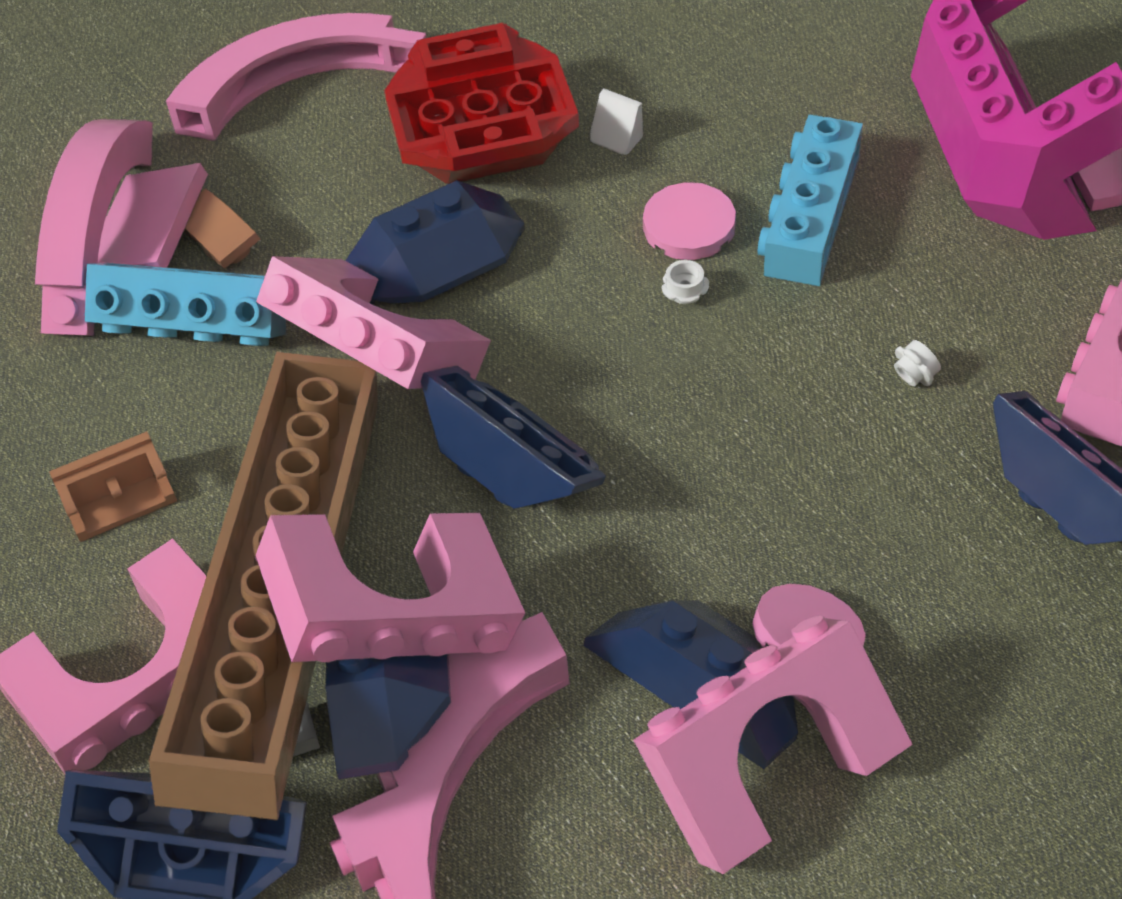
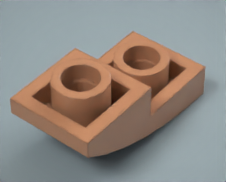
M204 189L199 194L183 231L199 244L209 258L224 269L230 264L243 260L249 254L251 247L260 240L256 232L242 218L207 189Z

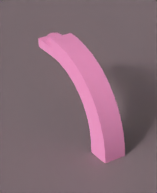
M371 13L318 15L283 22L259 30L227 45L205 59L177 85L166 100L175 133L215 141L230 119L246 104L268 90L302 76L339 69H374L396 73L408 60V53L416 41L426 38V33L394 28L392 16Z
M119 119L93 120L86 123L75 133L62 153L50 184L43 211L36 260L35 284L43 286L42 334L94 336V323L85 322L87 264L98 263L99 247L106 214L119 182L132 167L151 166L153 122Z

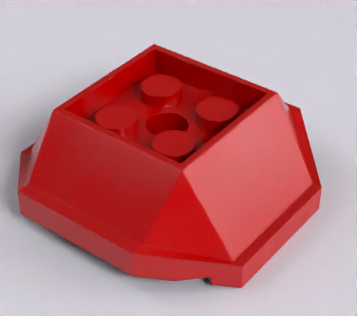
M505 23L417 40L408 53V60L399 68L384 90L386 105L402 163L419 166L446 184L457 180L466 181L542 165L560 141L579 127L578 111L558 56L536 42L519 37V32Z

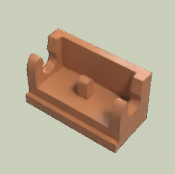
M148 432L49 471L80 542L177 502L174 491L167 479L166 471Z

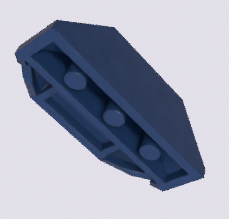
M457 180L375 217L345 261L378 278L370 304H374L375 301L386 303L424 302L505 264L514 250L519 236L525 230L523 220L502 195Z
M457 365L423 373L421 385L440 452L457 464L460 472L475 478L493 492L494 497L502 504L516 509L573 495L603 484L606 475L603 471L599 470L598 464L589 453L517 400L488 383L474 380L470 377L469 372Z
M1018 391L998 394L993 401L1004 477L1019 489V496L1029 505L1043 509L1058 522L1059 530L1075 542L1089 545L1122 541V469L1076 431L1063 423L1055 414L1043 407L1028 392Z
M674 600L618 612L585 637L583 644L587 649L673 708L679 707L680 709L699 698L696 692L701 686L721 676H728L730 678L747 667L744 661L748 656L763 648L756 637L699 600ZM791 695L776 698L762 706L748 721L742 733L738 752L762 769L769 766L797 738L798 727L794 699Z
M449 654L442 656H401L387 659H345L326 662L325 688L336 771L339 780L399 770L409 757L408 750L428 733L451 704Z
M67 770L57 833L68 845L71 844L84 864L114 898L252 899L299 863L307 802L284 795L278 820L155 806L151 774Z

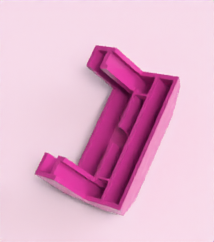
M933 0L924 19L911 78L965 202L976 216L1043 240L1097 231L1070 176L1122 148V71L1117 62L1036 107L1007 46L991 23L1028 0Z

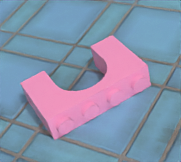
M272 256L256 301L260 305L407 389L422 388L421 379L424 372L456 365L469 372L471 378L476 379L490 344V339L453 319H416L392 313L370 304L378 278L343 259Z
M1121 280L1118 287L1108 286L1100 311L1095 313L1086 336V342L1091 344L1081 342L1071 371L1075 372L1076 375L1066 373L1056 402L1065 405L1061 421L1072 430L1122 446Z
M430 513L413 553L431 596L413 600L399 599L381 594L360 582L343 562L326 515H270L255 556L291 661L332 662L345 659H387L401 656H442L445 654L476 652L489 654L497 651H506L525 615V611L481 514Z
M173 538L128 568V572L141 600L165 626V634L159 650L142 669L126 678L113 682L93 683L77 679L62 668L34 632L0 654L1 692L65 774L67 770H89L97 766L107 753L131 736H136L146 731L153 724L154 720L164 713L206 579L203 571Z
M817 615L802 621L792 629L791 632L794 637L778 647L771 645L752 653L744 661L747 667L730 678L728 676H721L707 682L697 690L696 694L699 698L682 709L674 707L657 714L648 722L649 730L634 739L640 754L699 864L724 874L772 841L743 786L738 769V748L742 733L751 717L766 703L789 695L800 701L811 714L839 769L867 776L913 745L850 621L827 619L823 615Z

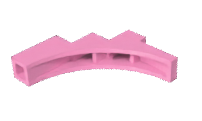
M543 612L521 621L506 651H497L489 654L481 652L449 654L451 704L428 733L408 750L409 757L399 770L377 773L385 793L332 816L340 837L329 842L343 876L354 871L362 891L375 886L380 899H436L435 876L439 840L451 802L471 765L495 736L534 703L570 684L567 655Z

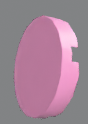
M684 182L667 186L655 193L645 205L643 231L646 239L653 248L657 245L665 250L666 256L671 258L697 260L710 257L721 251V245L726 243L727 240L729 244L734 237L736 211L731 199L719 189L709 185Z
M790 583L771 588L762 595L752 621L755 637L763 648L766 643L769 646H780L794 637L791 631L796 625L817 615H823L827 619L850 621L862 646H864L866 636L860 618L849 605L833 594L809 585Z

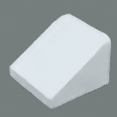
M603 89L599 95L590 132V141L614 152L627 155L643 137L642 103Z

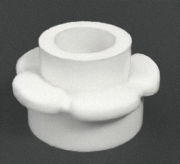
M679 260L672 263L663 276V282L665 283L662 285L663 294L668 299L680 304H690L698 301L700 295L706 294L709 289V281L704 277L703 268L691 260Z
M913 340L905 348L899 346L895 350L896 357L899 360L894 364V368L906 383L911 386H916L919 382L924 386L932 384L933 376L941 370V365L928 347L917 340Z

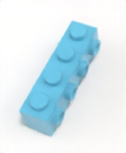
M809 114L803 132H795L790 152V158L793 159V162H785L781 173L780 190H783L781 195H773L769 211V222H772L770 228L763 227L759 237L757 254L765 256L764 276L820 286L859 161L863 123Z
M118 263L87 264L85 322L102 323V332L131 333L132 326L148 327V336L177 337V330L194 331L193 339L199 341H223V334L240 335V344L266 346L269 345V338L285 335L286 331L285 318L256 302L265 278L263 275Z

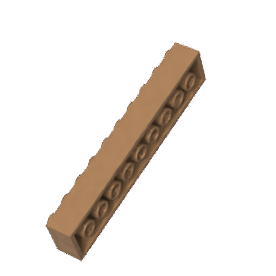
M276 352L149 758L155 806L278 820L316 661H291L255 555L270 515H326L342 556L377 412V371L360 361Z

